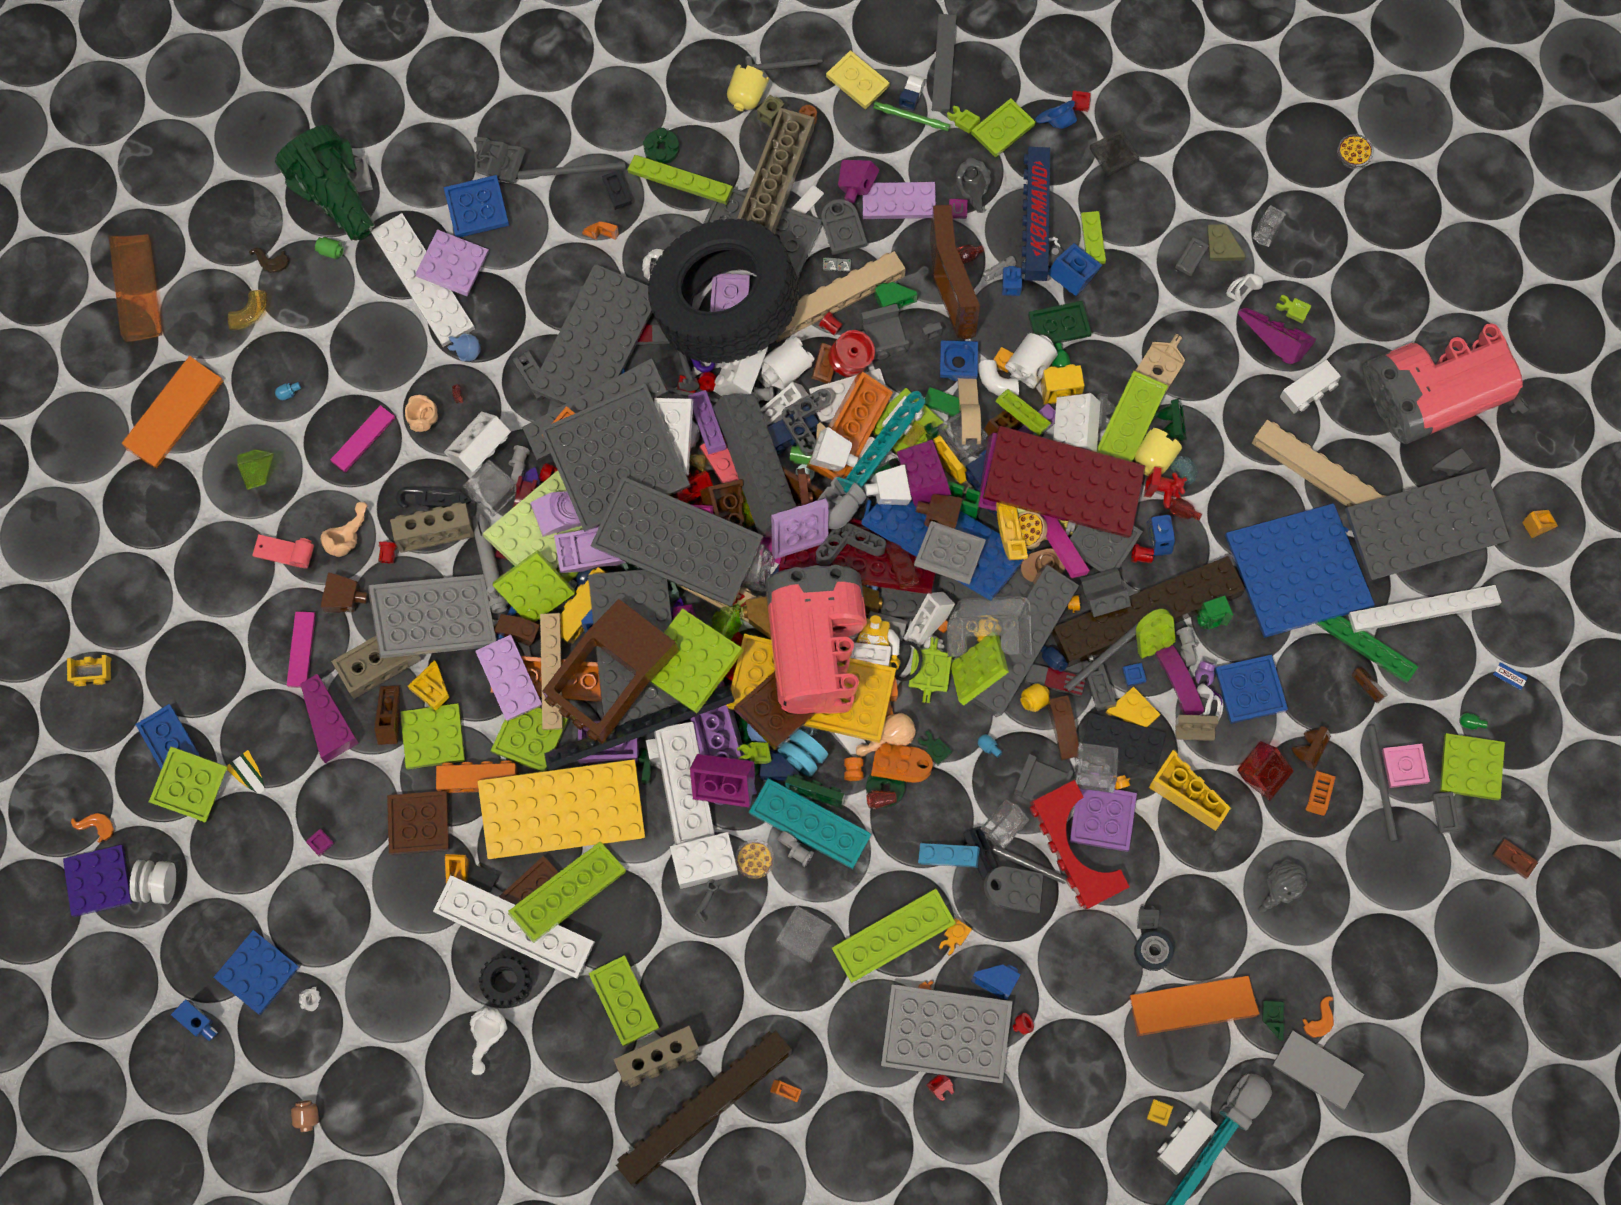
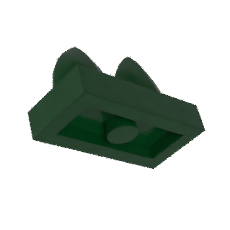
M1179 399L1171 400V405L1164 407L1158 412L1159 419L1173 420L1162 431L1168 433L1167 437L1177 438L1179 441L1187 440L1183 405Z

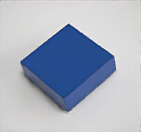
M1142 663L1122 668L1127 687L1146 683Z

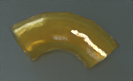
M261 290L250 291L248 293V302L244 308L228 312L229 329L238 330L246 328L258 321L265 311L267 293Z

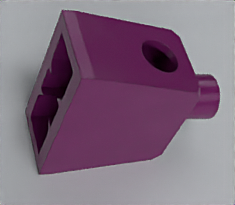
M842 160L838 186L846 193L844 200L854 203L857 195H867L880 170L872 161Z

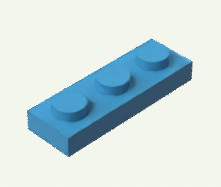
M920 843L918 863L923 865L978 868L980 848L978 846Z

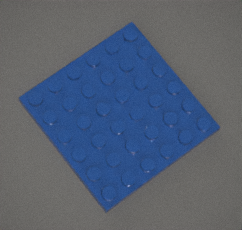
M1334 503L1231 531L1225 535L1264 638L1338 616L1348 615L1350 612L1373 608L1375 605Z

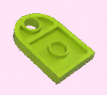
M1154 610L1143 617L1136 627L1138 654L1142 659L1152 656L1157 651L1170 647L1176 642L1174 618L1168 610Z

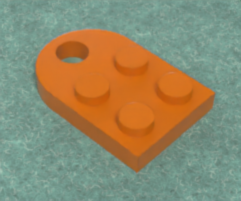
M884 743L875 751L871 776L913 783L921 782L930 776L933 761L930 755L920 748ZM923 764L926 765L927 768H920L918 767V765Z

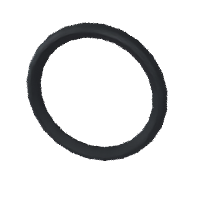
M903 641L899 645V648L904 645L913 646L919 656V663L913 674L908 677H900L895 673V678L899 681L913 679L921 669L923 662L922 652L914 642Z

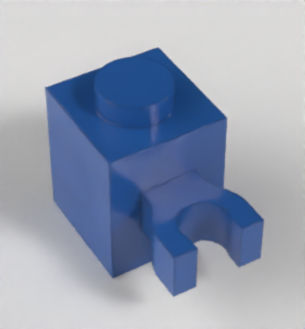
M1016 266L1003 267L1002 295L1020 296L1022 289L1021 268Z

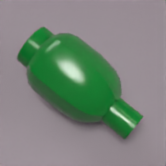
M1056 343L1054 346L1058 355L1052 362V366L1062 368L1070 365L1068 353L1062 349L1061 343Z

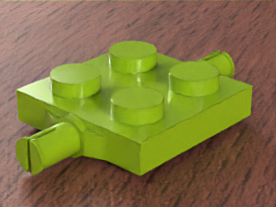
M931 637L930 647L924 650L921 649L923 656L921 669L913 679L909 680L910 688L924 691L922 703L926 702V696L927 703H930L931 692H947L952 653L937 650L939 638H935V644L933 645L934 637ZM915 648L913 650L910 675L914 673L919 663L918 652Z

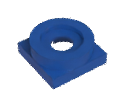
M941 341L940 378H949L953 381H958V378L977 379L978 342ZM955 357H962L965 360V365L961 368H956L953 366L952 360Z

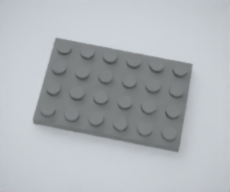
M484 574L369 585L368 587L380 659L476 649L496 642L489 600L486 595Z
M892 984L881 1066L1003 1083L1012 1001Z

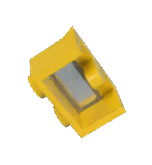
M102 655V658L96 659L84 657V660L67 658V681L74 683V686H86V682H93L94 685L106 684L105 681L111 680L110 663L112 658L107 655Z

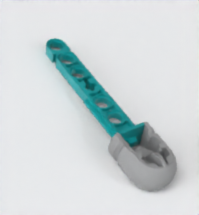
M914 391L906 397L902 406L897 409L845 479L835 477L831 482V486L827 487L817 501L826 498L829 504L828 529H839L845 526L857 511L858 504H862L866 499L862 487L915 418V414L925 404V399L919 391ZM919 398L917 402L912 403L915 399ZM906 412H909L905 417H901ZM898 426L895 431L891 432L894 427ZM877 455L873 460H869L872 456ZM866 469L863 474L858 475L860 471Z
M1246 1074L1236 1084L1227 1099V1104L1223 1105L1219 1111V1114L1225 1120L1165 1205H1184L1236 1129L1248 1130L1252 1124V1119L1261 1113L1272 1095L1271 1087L1263 1077L1257 1074Z

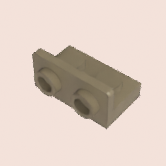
M1178 715L1175 720L1176 739L1214 741L1218 716Z

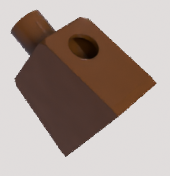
M933 494L929 504L918 501L915 512L926 515L924 524L927 527L933 521L955 529L963 498Z
M328 572L320 607L325 613L355 612L357 603H368L369 593L360 592V585L357 581Z

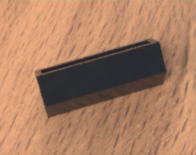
M979 826L964 832L963 837L967 846H978L980 848L977 869L982 880H985L987 874L991 870L998 868L999 865L982 827Z

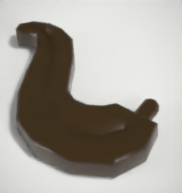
M253 248L249 251L250 255L256 254L260 266L264 271L270 273L286 269L289 263L285 251H282L281 255H277L273 259H268L261 248Z

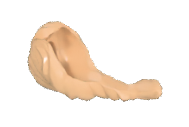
M358 502L356 504L355 511L357 516L346 525L330 528L322 532L320 539L327 553L336 557H342L355 548L357 544L356 532L362 526L364 514L368 507L366 503Z
M904 713L887 716L884 721L880 743L872 741L869 745H858L855 750L857 756L862 758L868 753L876 751L881 744L886 742L898 746L908 745L912 742L916 733L914 722Z

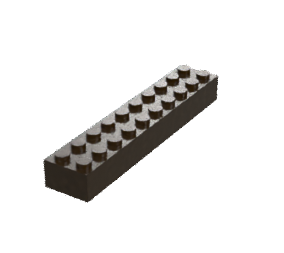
M1226 556L1129 596L1130 607L1096 617L1093 616L1092 612L1057 625L1052 630V636L1059 651L1065 656L1068 668L1105 652L1152 610H1168L1174 618L1175 624L1197 615L1205 602L1225 596L1228 602L1241 597L1245 588L1229 556ZM1135 635L1132 639H1130L1127 643L1136 640V639H1137V638H1136V635Z
M776 1030L773 1033L771 1031L767 1032L761 1038L762 1041L758 1046L754 1044L745 1051L746 1056L741 1060L739 1057L729 1065L730 1069L726 1073L721 1071L716 1075L713 1084L703 1086L698 1091V1096L694 1100L689 1098L684 1102L681 1111L671 1113L665 1119L667 1122L662 1127L657 1125L649 1132L651 1136L646 1140L643 1138L633 1146L635 1149L630 1154L625 1152L617 1159L619 1163L615 1166L634 1188L792 1055V1049Z

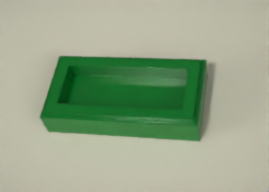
M929 387L924 405L958 418L960 413L959 398Z

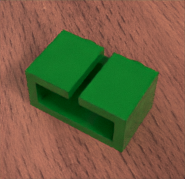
M948 481L951 492L949 496L963 498L964 486ZM968 488L966 499H962L960 511L976 520L981 509L978 507L980 492Z

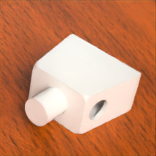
M827 427L820 431L809 464L839 471L845 465L854 467L858 457L850 454L852 448L850 441Z
M905 465L876 473L873 477V483L864 485L865 495H876L878 504L908 505L911 501Z

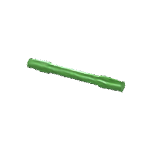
M876 101L874 103L873 109L926 124L932 128L949 131L947 127H950V124L940 120L898 109L889 104H882Z

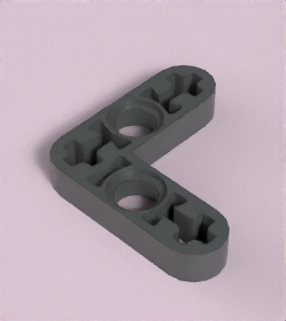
M819 389L785 407L781 414L784 425L800 451L806 456L813 454L817 442L805 424L804 419L830 405L831 394L826 389ZM819 396L826 397V401L819 400ZM804 403H808L812 408L809 411H803L801 406ZM787 413L793 414V420L795 421L793 425L792 420L787 417ZM797 427H802L805 432L802 435H796L794 430ZM805 438L807 443L812 445V449L805 448Z
M847 523L839 529H833L816 551V562L822 566L830 565L846 544L871 555L880 556L886 551V541L875 534ZM864 537L865 540L857 541L855 538ZM835 541L839 545L831 546L829 543Z

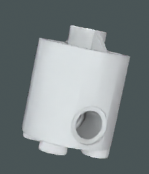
M1029 333L1009 359L1005 368L1011 373V378H1017L1018 383L1022 381L1033 389L1042 378L1043 370L1052 364L1058 354L1048 337Z
M797 337L793 339L787 338L781 346L775 348L764 357L761 372L763 379L768 385L783 390L790 383L798 379L805 370L812 367L814 357L810 352H806L803 349V344Z

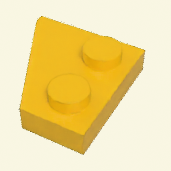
M940 435L934 438L935 448L942 468L960 484L967 481L965 475L966 468L963 463L957 459Z
M433 661L408 685L409 690L435 711L449 698L436 661Z
M1132 687L1116 702V707L1109 708L1106 711L1110 716L1114 715L1122 718L1123 721L1135 723L1146 728L1161 715L1135 687Z

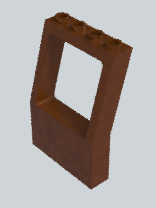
M935 205L932 209L930 230L933 279L957 338L971 339L976 337L980 304L955 246L952 205Z
M618 599L585 633L542 690L545 696L544 701L552 708L554 706L559 709L558 712L567 719L569 717L572 719V723L579 730L583 728L587 731L586 734L593 741L598 740L603 744L646 685L679 651L677 644ZM596 646L635 675L599 723L592 721L559 694Z

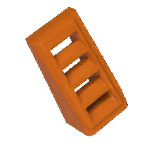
M1316 771L1306 811L1322 816L1326 814L1336 776ZM1318 780L1329 783V785L1318 782ZM1316 787L1323 790H1327V792L1316 789ZM1314 795L1325 798V800L1314 797Z

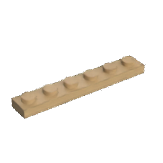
M560 613L540 614L542 690L562 665ZM542 692V729H563V716L558 712L559 709L554 706L552 708L544 701L545 696Z

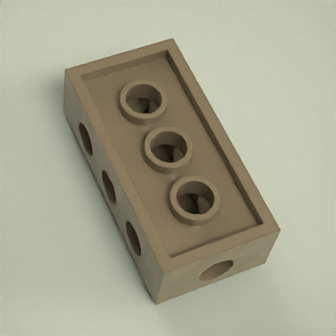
M454 503L446 508L436 507L432 511L427 512L417 511L414 515L409 516L399 515L395 519L390 520L394 542L400 553L475 537L471 522L472 518L466 503Z
M374 636L331 662L347 690L355 699L421 661L420 656L409 655L381 658L377 663H373L375 659L380 658L377 638ZM363 668L361 672L356 673L358 669Z
M687 1026L613 1060L625 1086L632 1088L641 1084V1080L649 1077V1079H653L661 1075L660 1071L664 1069L670 1071L679 1067V1063L684 1060L691 1062L697 1059V1055L701 1052L690 1026ZM681 1046L682 1050L679 1053H673V1048ZM658 1054L663 1055V1058H662L661 1061H659V1062H655V1061H654V1057H655L656 1055H658ZM638 1063H644V1067L641 1070H635V1066Z

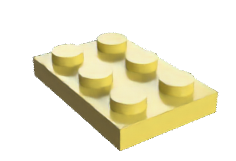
M851 50L826 73V77L864 109H867L890 86V82Z

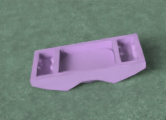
M567 491L551 492L530 502L543 537L582 526Z
M599 527L586 532L580 530L554 535L561 573L582 572L595 567L616 566L627 562L590 546Z

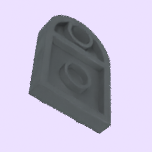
M842 199L833 200L826 204L822 210L821 220L831 254L836 255L866 247L867 241L855 206L849 201ZM835 206H839L842 208V211L835 213L832 209Z
M1006 866L998 867L987 874L984 880V892L988 900L995 906L1038 914L1040 913L1043 874ZM992 880L997 881V883H998V889H997V890H993V889H992V887H991V881H992Z

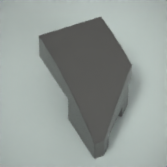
M1461 448L1434 465L1432 469L1433 471H1444L1447 475L1452 476L1454 473H1459L1468 468L1473 461Z

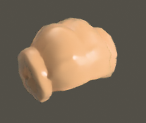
M411 396L405 408V417L410 424V429L416 432L429 430L431 425L438 420V409L436 404L427 396Z

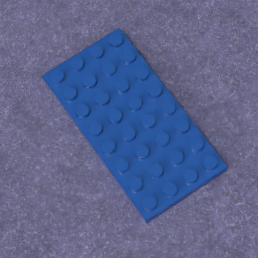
M912 497L908 505L877 503L862 519L861 523L916 557L928 530V527L924 524L926 515L915 512L917 506H914ZM959 511L955 529L986 540L970 584L960 583L992 601L1021 567L1024 559L1008 560L1000 534Z

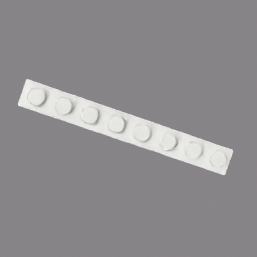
M1496 585L1354 611L1350 612L1348 616L1355 633L1497 606L1501 603Z

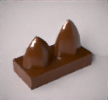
M1322 726L1319 730L1315 729L1304 732V736L1311 746L1300 745L1292 747L1293 753L1300 760L1304 761L1308 768L1315 770L1331 738L1328 728Z

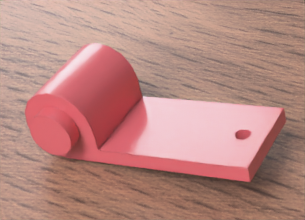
M258 534L252 556L299 568H308L314 545L311 543V540L306 538H300V540H296L293 543Z

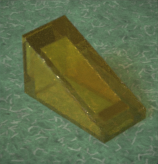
M915 422L902 442L909 447L915 446L926 432L924 426Z
M690 454L689 464L703 472L706 466V456Z

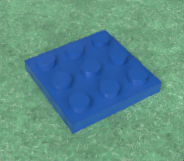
M497 175L444 187L455 237H464L509 226Z
M1272 655L1215 667V673L1230 724L1288 710Z
M253 930L213 978L261 1015L300 967Z

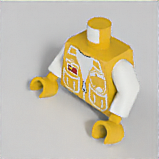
M874 615L867 619L866 626L859 633L848 638L855 643L891 646L889 667L894 662L897 665L896 670H898L900 660L897 658V655H899L900 639L894 630L890 628L889 622L882 621L880 616Z

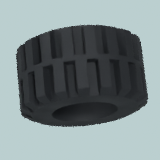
M499 955L498 958H491L492 961L486 962L484 964L486 967L480 971L479 987L482 994L490 1003L497 1007H516L515 1004H521L523 998L528 997V991L532 987L530 985L532 977L528 968L520 959L514 958L512 955ZM503 971H512L517 977L514 988L508 992H498L494 987L495 978Z

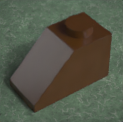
M501 614L494 632L504 637L512 635L514 641L530 647L539 624L522 617Z

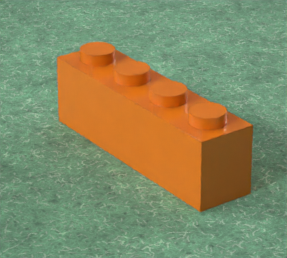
M484 761L477 765H473L472 762H463L461 765L442 763V766H436V790L447 791V793L479 792L478 780L517 775V766L512 761H501L500 764Z

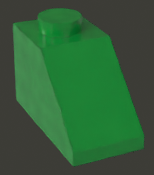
M893 282L888 284L882 283L875 288L874 296L880 308L897 304L898 309L917 302V292Z

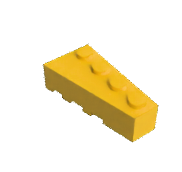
M597 567V569H593L589 574L608 572ZM588 580L585 584L578 587L576 590L577 594L565 604V610L560 615L561 637L572 644L584 632L581 620L591 610Z
M1173 750L1149 788L1216 831L1231 808L1214 790H1210L1204 783L1205 781L1200 776L1198 777L1190 769L1191 767L1186 762H1183Z

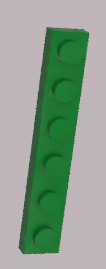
M1342 616L1315 623L1406 684L1418 668L1417 665L1365 631L1354 633L1351 623Z

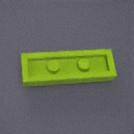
M1099 211L1083 212L1080 218L1085 252L1100 264H1105L1106 258Z
M1009 389L1005 390L995 401L1032 432L1037 433L1038 436L1051 425L1050 421Z

